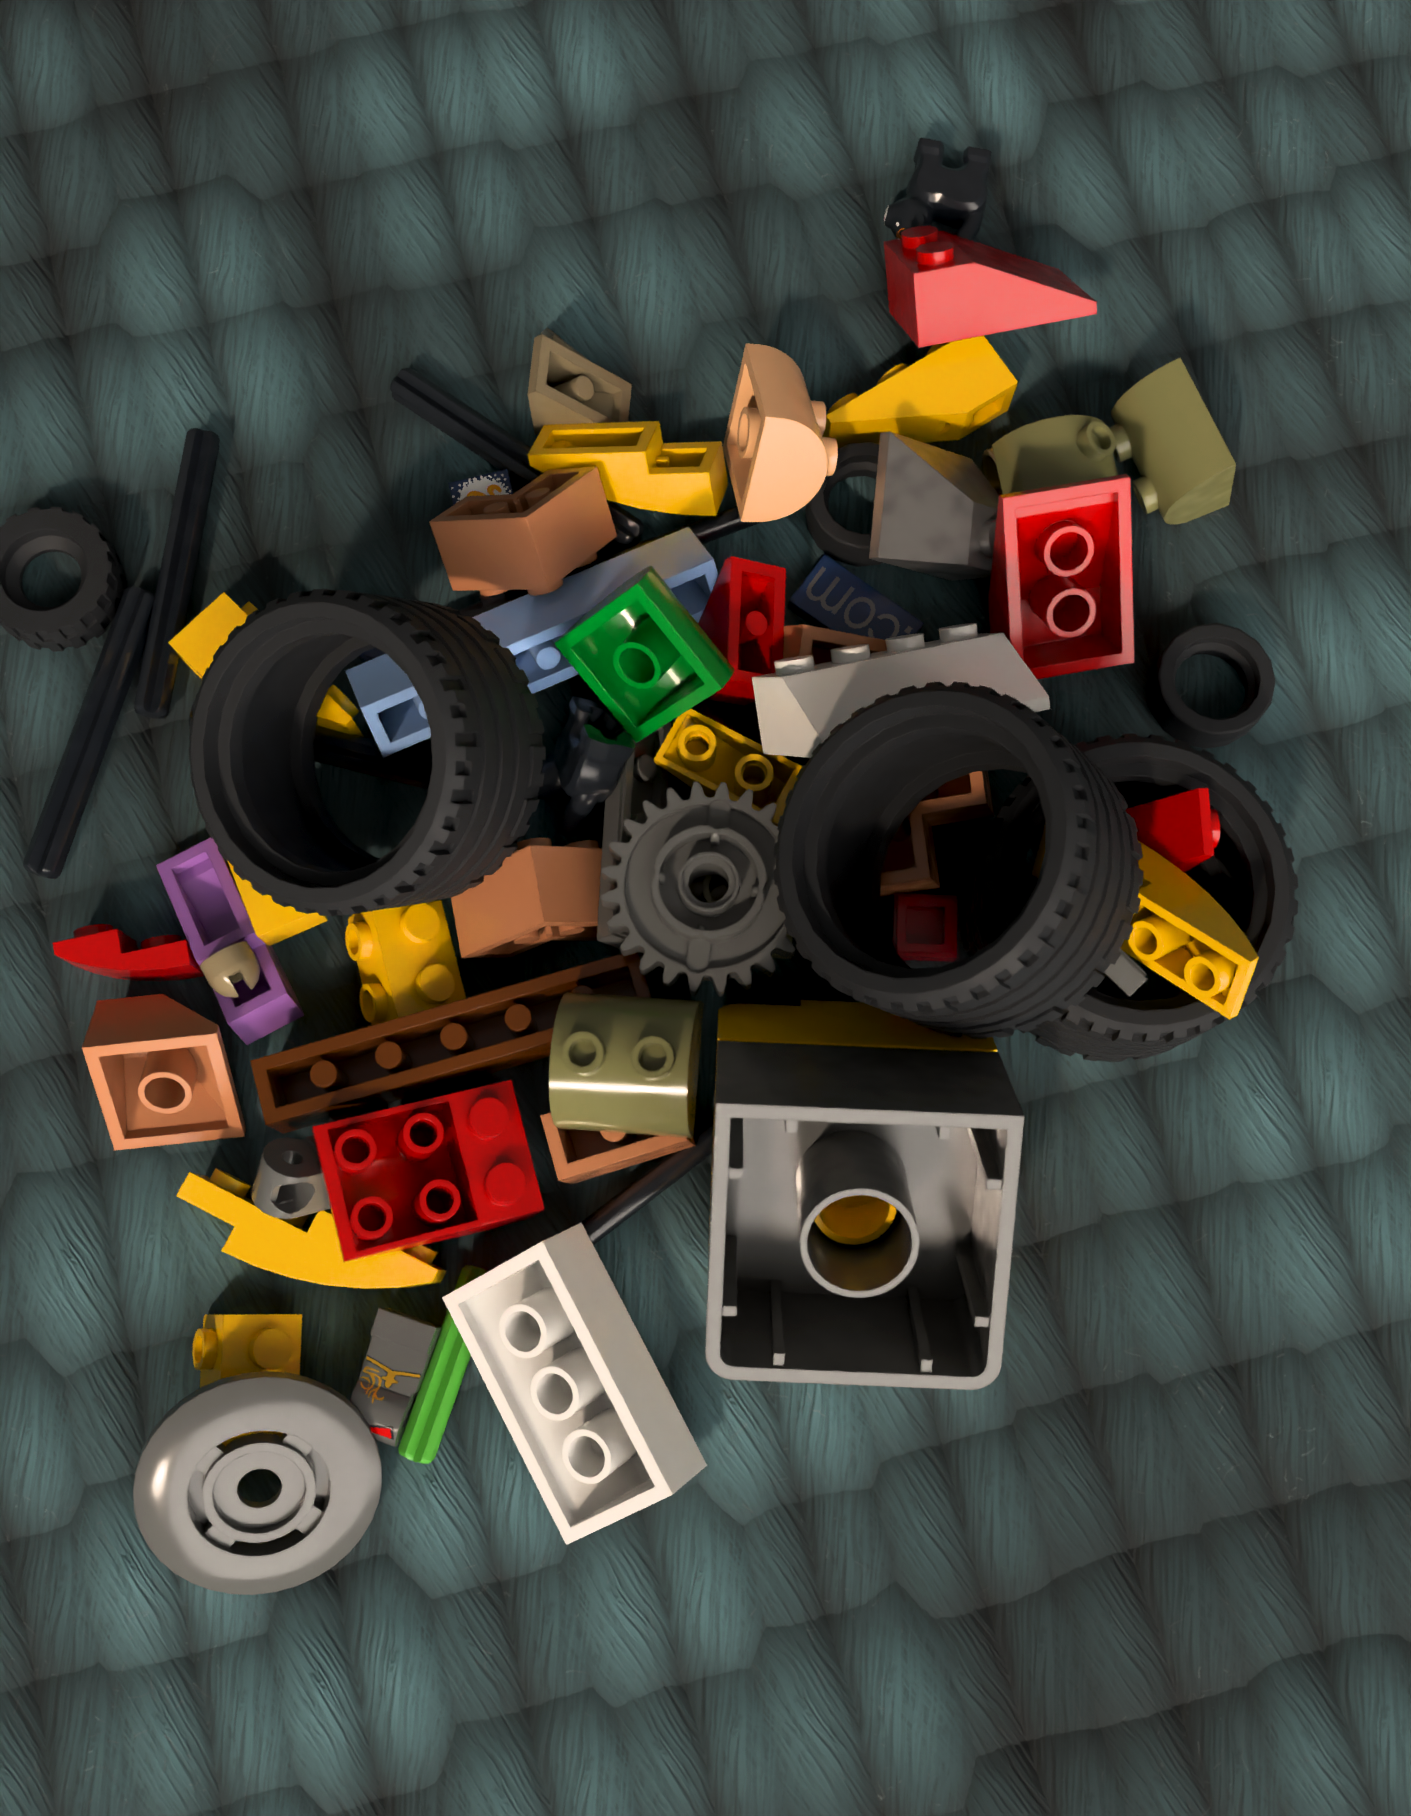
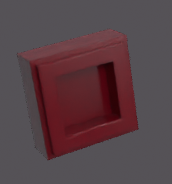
M893 894L891 942L903 960L954 962L957 958V896Z

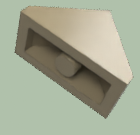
M548 327L534 338L528 400L535 435H539L544 425L628 422L631 383L588 360Z

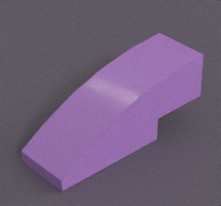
M208 838L157 864L158 872L195 960L199 965L216 952L242 941L248 942L258 960L260 975L258 982L252 990L242 979L233 984L239 997H225L214 991L227 1024L246 1045H249L304 1016V1012L272 945L268 946L257 937L228 861H225L219 853L218 846L214 840Z

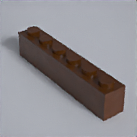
M638 952L628 956L618 954L250 1060L265 1125L284 1134L329 1121L330 1116L349 1111L353 1113L549 1057L557 1010L566 992L651 997L645 975L643 976L639 970L641 962Z

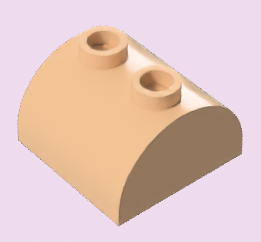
M750 343L745 344L723 450L740 520L742 522H767L791 515L813 499L820 490L825 477L832 476L835 472L838 446L835 438L822 437L826 425L825 403L823 401L810 400L803 374L795 361L776 348Z

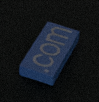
M825 554L792 595L788 603L789 610L812 626L882 640L896 636L918 634L924 625L922 621Z

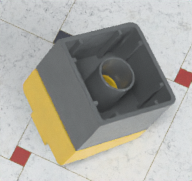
M800 1000V1006L730 1004L718 1010L705 1341L706 1361L714 1373L729 1380L958 1390L981 1389L991 1384L997 1378L1002 1365L1024 1114L993 1037L973 1039L965 1035L961 1037L947 1035L863 1002Z

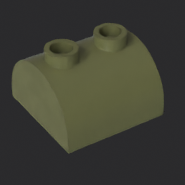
M1181 357L1145 376L1127 390L1111 411V418L1115 425L1109 427L1116 441L1113 454L1117 461L1121 463L1132 457L1141 475L1140 478L1131 481L1132 489L1141 509L1146 515L1159 510L1164 522L1170 525L1186 523L1228 506L1236 469V463Z
M1064 415L1042 419L1017 428L992 444L1002 494L1118 475L1113 456L1116 447L1115 437L1102 420L1092 416Z
M566 992L557 1010L550 1050L549 1103L554 1125L561 1129L693 1138L704 1003L698 1000Z

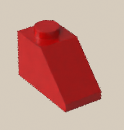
M734 556L725 559L698 624L732 665L734 673L721 690L706 699L746 706L755 702L752 677L776 673L774 661L783 659L786 568Z

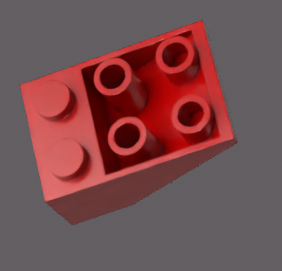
M512 1080L312 1127L343 1263L531 1219L545 1210Z

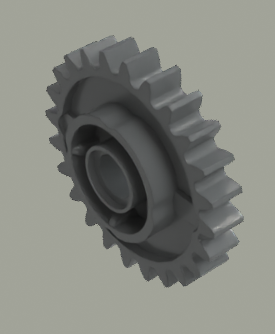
M693 782L690 799L682 800L672 788L667 789V807L665 809H659L651 802L644 801L643 812L646 822L640 824L636 821L625 819L623 827L630 841L628 843L611 841L609 844L610 854L620 862L619 865L603 867L601 872L603 880L617 886V888L601 895L603 907L620 910L619 913L607 921L609 932H627L629 935L620 946L622 955L628 956L636 952L644 953L639 966L640 973L644 976L657 967L663 968V987L669 989L679 977H685L688 980L690 996H696L702 982L706 980L712 982L718 997L724 996L726 981L729 978H735L745 990H749L751 988L752 969L757 968L771 978L776 970L771 957L772 954L775 953L789 959L794 956L796 949L787 938L788 931L784 925L786 916L779 910L777 902L779 891L778 886L774 885L773 871L776 869V858L773 857L774 844L778 841L779 831L777 830L778 826L772 822L777 805L772 802L760 811L754 810L752 808L753 790L748 789L738 801H732L729 799L727 783L721 782L714 797L709 798L705 796L700 783ZM711 875L723 881L727 887V893L716 902L705 903L697 900L691 894L689 888L697 878Z

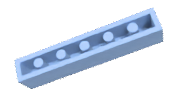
M686 527L563 579V585L553 592L537 596L527 594L472 618L480 622L485 630L492 631L500 639L499 645L502 648H509L516 658L515 664L517 667L524 670L529 680L528 687L530 692L534 694L579 675L554 643L605 597L643 569L652 566L697 623H699L716 583L718 572L713 557L691 529ZM387 654L345 671L383 758L431 738V730L422 700L407 674Z

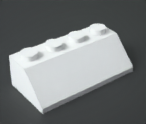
M976 623L939 628L940 640L924 642L923 633L885 639L887 650L870 653L869 644L830 650L832 661L815 665L813 655L780 659L774 661L776 673L752 677L763 754L811 758L813 756L811 753L819 743H823L839 723L843 724L851 718L852 713L861 707L866 708L874 704L875 699L881 696L897 694L900 689L914 685L917 688H922L930 682H942L945 686H950L953 682H965L976 687L982 685L994 689L1001 696L1007 694L1017 699L1034 712L1050 709L1049 695L1004 633L978 634Z
M582 1222L536 1244L442 1297L566 1545L673 1495L707 1466Z

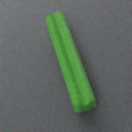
M465 1265L461 1270L455 1290L487 1273L489 1270L474 1265ZM449 1310L446 1312L436 1345L398 1447L400 1455L422 1464H429L436 1457L471 1357Z

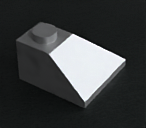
M890 431L880 433L869 559L947 580L990 578L999 494L972 459Z

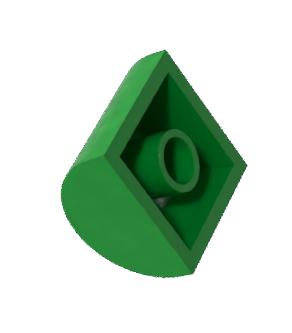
M652 566L643 569L610 593L554 643L636 743L721 690L734 673L732 665Z

